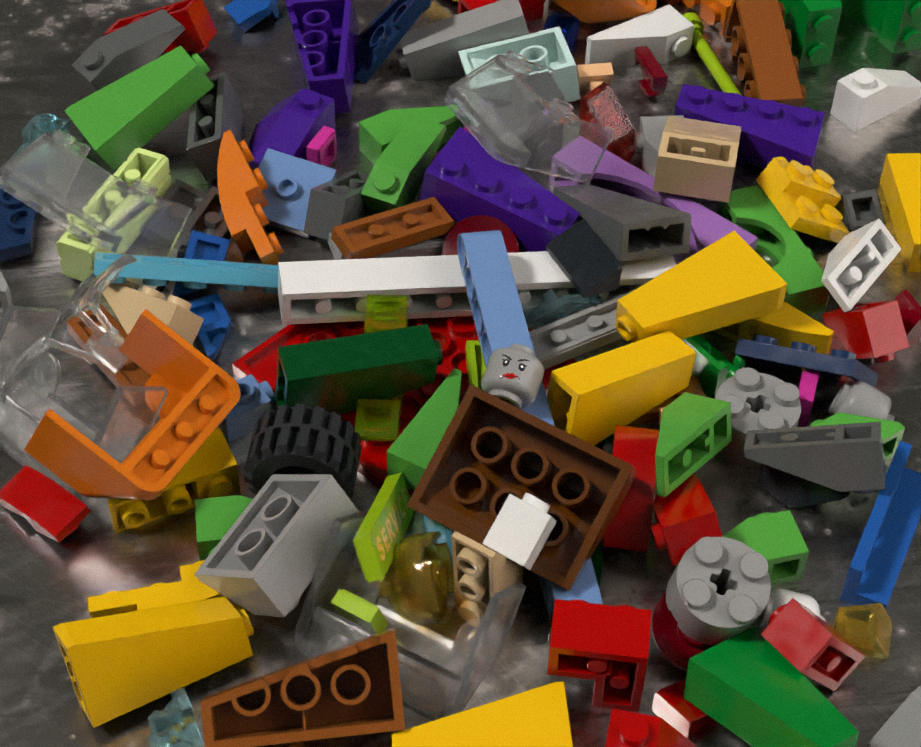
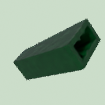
M428 324L278 347L275 384L277 409L278 406L282 405L295 407L296 404H306V407L315 408V406L325 408L324 411L335 412L341 415L435 383L437 366L443 362L441 344L439 340H433Z

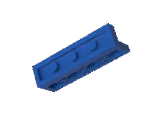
M902 441L898 444L886 474L885 489H881L850 564L840 597L842 601L884 616L921 517V473L906 468L912 445Z

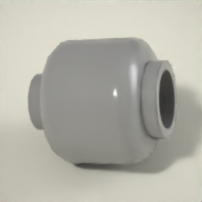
M857 381L851 386L845 383L835 396L828 410L833 415L841 412L894 421L895 416L889 414L892 405L891 398L864 381Z

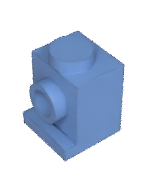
M252 374L236 380L240 388V399L218 426L228 443L252 433L257 420L263 418L265 412L270 409L272 410V405L275 404L276 400L273 390L267 381L258 383Z

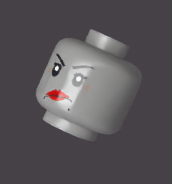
M512 344L510 347L499 348L492 353L481 381V387L483 391L519 409L532 405L537 397L544 376V368L538 358L534 356L532 349L521 344Z

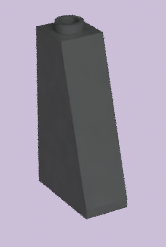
M590 184L554 187L553 194L580 213L578 222L585 220L620 262L689 253L691 214Z

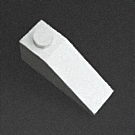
M671 5L664 6L588 36L585 64L612 62V67L636 66L634 50L635 47L642 46L649 48L659 64H665L691 53L694 24Z
M861 68L837 81L830 114L851 130L857 132L920 99L921 82L906 71Z
M877 219L843 237L828 254L821 281L844 313L848 312L901 251V248L882 221Z

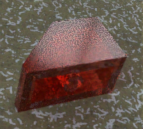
M603 82L581 98L578 135H582L629 163L635 152V147L633 146L635 128L611 86Z

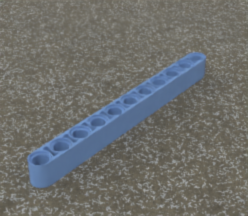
M492 230L458 234L457 251L459 264L485 366L487 367L489 358L495 350L510 347L512 344H521L534 351L501 231ZM542 381L535 401L532 405L521 408V410L555 426ZM591 557L570 591L538 575L549 619H551V612L554 611L555 599L568 601L578 599L588 603L603 604Z

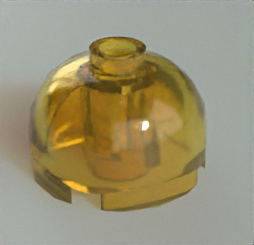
M440 531L415 534L397 542L393 549V560L385 578L377 580L381 598H388L391 608L404 621L415 625L448 623L453 620L455 614V606L447 607V594L455 593L453 562L447 542H437V539L442 535Z

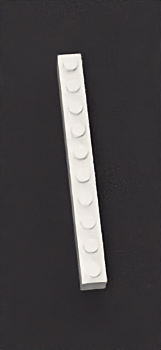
M547 251L507 253L524 313L582 311L635 290L676 265L673 255L620 262L622 274L619 289L583 298ZM458 255L278 262V297L282 325L473 316Z

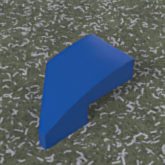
M233 0L223 8L240 30L245 33L268 15L272 19H277L279 0Z
M192 230L184 258L225 261L230 240ZM176 281L172 295L180 298L198 289L184 287L183 281Z
M218 293L189 302L192 304L190 311L204 318L195 338V343L201 353L211 361L215 359L233 329V324Z

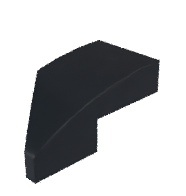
M764 465L757 481L765 490L790 508L838 501L848 497L851 492H838Z

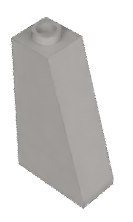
M499 0L407 31L400 40L402 48L397 49L396 52L402 70L409 68L413 81L462 77L466 75L458 51L529 34L519 0Z

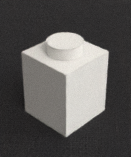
M525 493L522 500L509 494L482 544L524 568L531 570L557 521L547 514L550 505L529 493Z

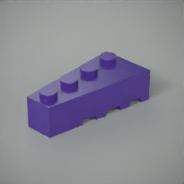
M285 0L293 38L308 90L333 98L335 100V115L351 113L359 30L354 1Z
M683 84L675 106L674 115H684V118L741 126L736 164L744 167L746 163H750L765 169L774 157H784L789 163L791 160H795L803 166L808 165L812 168L825 112L815 111L807 107L800 108L781 104L772 100L741 96L737 93L706 89L702 86Z
M461 127L458 128L424 173L420 201L435 197L450 217L457 222L475 215H486L501 220L514 233L520 252L546 251L547 243L578 222L579 212Z

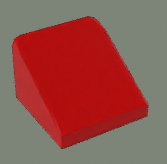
M684 679L661 688L654 694L652 711L686 738L690 739L713 718L683 698L686 682Z

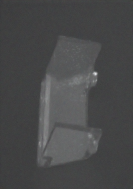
M507 51L506 55L498 54L449 86L444 98L445 104L490 156L511 166L590 184L615 132L610 127L580 120L572 112L574 107L566 101L558 98H553L552 102L543 100L523 78L546 71L553 76L554 70L547 66L529 62L522 55L512 51Z
M55 129L53 134L43 133L0 166L1 189L82 241L105 251L119 254L169 257L192 210L186 205L156 195L158 188L144 180L136 178L134 184L121 180L86 158L91 148L90 146L77 142L75 137L59 129Z
M8 305L0 324V448L25 467L27 465L37 470L74 496H82V494L78 493L24 451L45 413L49 409L53 410L121 464L152 429L169 390L164 387L117 386L100 426L97 427L55 395L61 380V366L58 359L46 350V347L61 312L54 308Z
M364 510L333 519L295 627V641L299 650L305 656L312 658L375 634L341 617L335 610L331 601L339 589H345L379 607L388 623L385 630L395 627L403 706L431 721L462 712L501 654L527 586L516 583L492 594L484 616L466 621L460 627L457 637L453 641L378 604L383 591L384 579L373 582L365 580L353 543V539L368 511Z

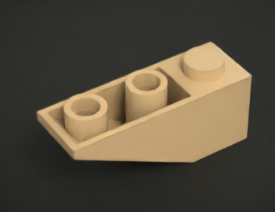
M98 278L96 283L127 335H129L141 313L147 309L188 343L193 345L204 318L190 311L191 303L171 294L166 301L164 300L165 294L143 285L141 291H138L139 286L129 280H126L125 283H108L102 281V278Z
M455 531L451 536L456 612L473 626L482 625L495 632L523 593V567Z

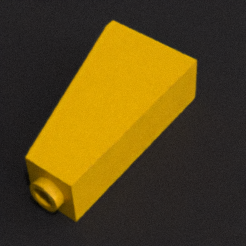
M887 153L880 185L898 245L901 248L906 271L921 272V153Z
M732 231L618 299L615 325L619 334L626 341L636 342L668 330L682 340L783 308L787 283L735 231Z
M668 330L553 370L547 400L555 427L595 446L615 433V425H628L689 385L697 352Z
M225 596L64 622L52 627L79 705L93 728L253 656L248 638L254 635L251 621L244 609L237 611Z
M564 681L546 684L391 734L392 747H573Z

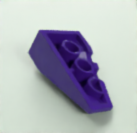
M302 88L276 104L256 124L248 147L255 159L249 162L251 169L254 170L259 167L268 148L307 160L306 146L323 126L333 128L336 132L335 100L315 91Z

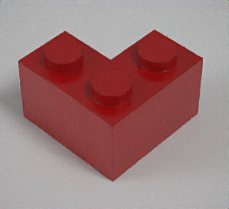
M555 599L547 675L594 680L592 707L639 712L649 657L651 610L638 609L630 605L594 604L578 599L570 601Z

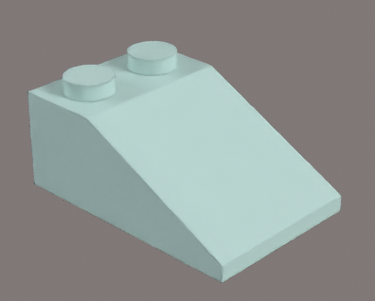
M559 26L458 51L472 95L475 97L513 102L514 78L548 71L565 97L564 105L581 99L576 63Z

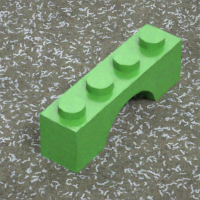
M760 185L731 191L729 203L719 201L717 214L758 237L756 250L768 255L776 263L772 269L787 283L784 301L808 316L825 312L830 292L821 281L823 270L815 261L811 249L803 244L795 230L790 229Z

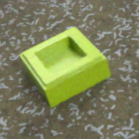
M339 589L331 601V604L341 618L373 635L384 631L388 625L378 606L345 589Z

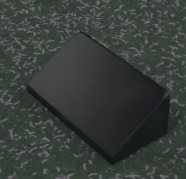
M585 220L575 223L546 244L545 250L583 298L619 289L622 265Z

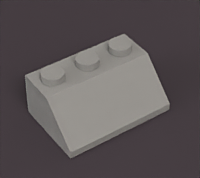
M272 474L194 575L199 581L254 615L285 617L287 613L297 606L301 594L312 579L322 572L326 560L337 545L349 535L350 527L361 513L331 474Z

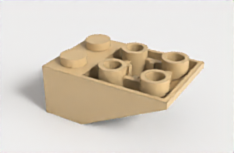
M668 116L657 156L653 191L729 203L741 126Z

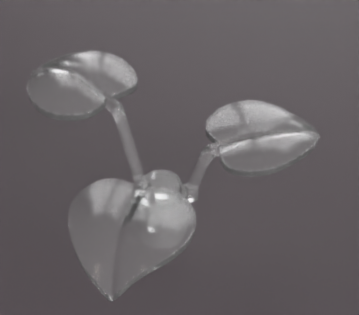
M125 254L116 259L99 276H94V273L89 275L77 287L72 297L62 305L51 324L53 328H56L70 315L75 313L94 332L85 343L91 350L87 352L52 338L40 337L26 348L8 369L0 387V401L5 404L11 381L38 355L50 348H56L83 358L91 365L98 360L114 374L126 364L129 358L119 351L125 339L118 334L119 331L111 325L99 308V302L102 292L114 281L122 268L137 262L132 255ZM86 307H89L101 323L100 327L83 311Z

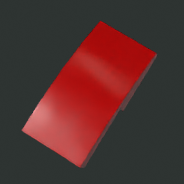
M27 465L0 489V503L4 508L26 518L35 531L58 543L78 528L79 523L91 512L87 505L65 488Z

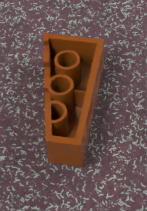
M732 0L723 38L725 43L732 42L729 54L732 61H738L737 76L739 81L746 82L744 95L761 100H772L795 107L804 105L806 90L805 86L800 84L798 80L799 64L797 57L792 56L791 32L784 25V4L778 0Z
M395 627L206 696L201 701L204 746L257 747L405 730Z

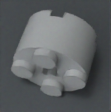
M753 368L738 369L735 372V376L730 377L721 384L715 397L718 400L731 402L732 441L718 452L719 455L736 466L747 469H761L762 463L745 458L744 456L747 431L797 427L801 413L799 389L795 385L784 382L772 375L758 373Z
M707 536L698 540L682 556L666 588V604L668 610H671L675 620L678 622L677 626L689 638L708 645H717L750 629L765 609L770 598L771 582L767 560L762 554L755 552L746 544L735 539Z

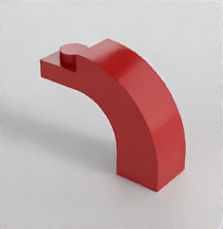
M615 425L612 455L633 465L637 475L616 516L604 534V547L648 552L656 483L655 453L659 430Z

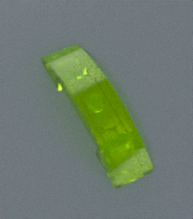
M367 295L365 333L408 327V295ZM404 393L385 400H357L355 432L359 433L361 440L395 441L399 437Z

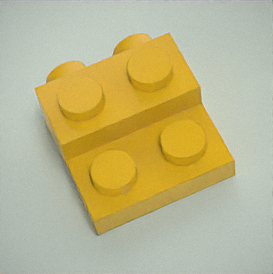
M774 157L756 179L790 229L835 243H839L845 235L850 233L841 221L843 219L842 214L834 208L842 197L832 186L834 184L832 177L823 170L816 169V171H813L810 166H803L795 160H791L789 163L784 157Z

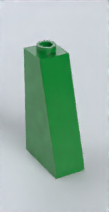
M752 627L689 658L683 698L751 746L856 747L859 731L801 672L761 635L762 631L756 627Z

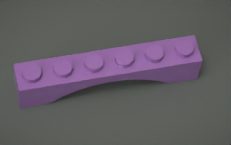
M580 134L551 154L549 183L555 187L590 184L691 214L689 253H687L689 257L732 231H735L754 251L756 250L758 237L687 196L653 191L654 177Z

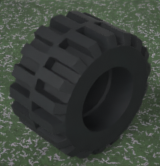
M296 404L295 407L288 405L278 406L277 411L270 409L264 413L263 418H259L255 423L244 467L245 482L249 483L248 488L253 494H258L272 474H331L347 496L352 498L362 449L359 433L353 432L354 426L349 421H342L340 415L335 412L324 411L325 408L315 406V408L306 407V404Z

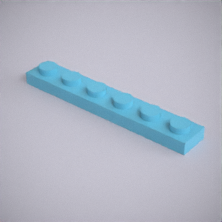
M95 252L94 276H102V281L108 283H125L126 278L143 279V284L150 286H165L168 280L183 281L184 287L193 289L207 288V283L223 284V289L241 292L246 291L247 286L263 287V292L278 294V265Z

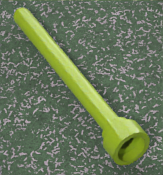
M692 12L683 14L686 19L694 24L692 45L721 90L726 93H737L742 96L703 37L704 24L698 15Z

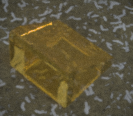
M882 603L837 607L834 630L865 656L887 659L892 634V621Z

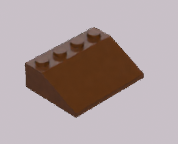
M470 384L407 506L483 545L484 539L509 494L521 500L525 493L535 496L550 505L547 514L552 516L557 522L530 571L570 591L616 516L637 475V471L633 465Z

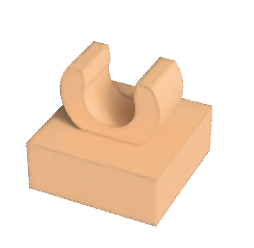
M612 62L577 65L580 95H586L588 106H601L603 104L601 96L609 93L614 75Z

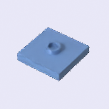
M268 148L259 165V169L269 187L263 190L269 205L262 208L269 221L267 225L309 239L311 235L303 232L310 191L316 186L337 178V170Z

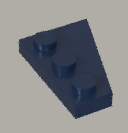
M393 0L358 35L354 78L366 85L418 17L428 10L433 0Z

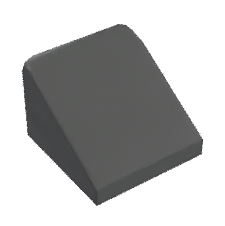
M877 189L841 195L842 199L835 206L842 214V220L849 232L855 231L877 219H880L884 225L886 224Z

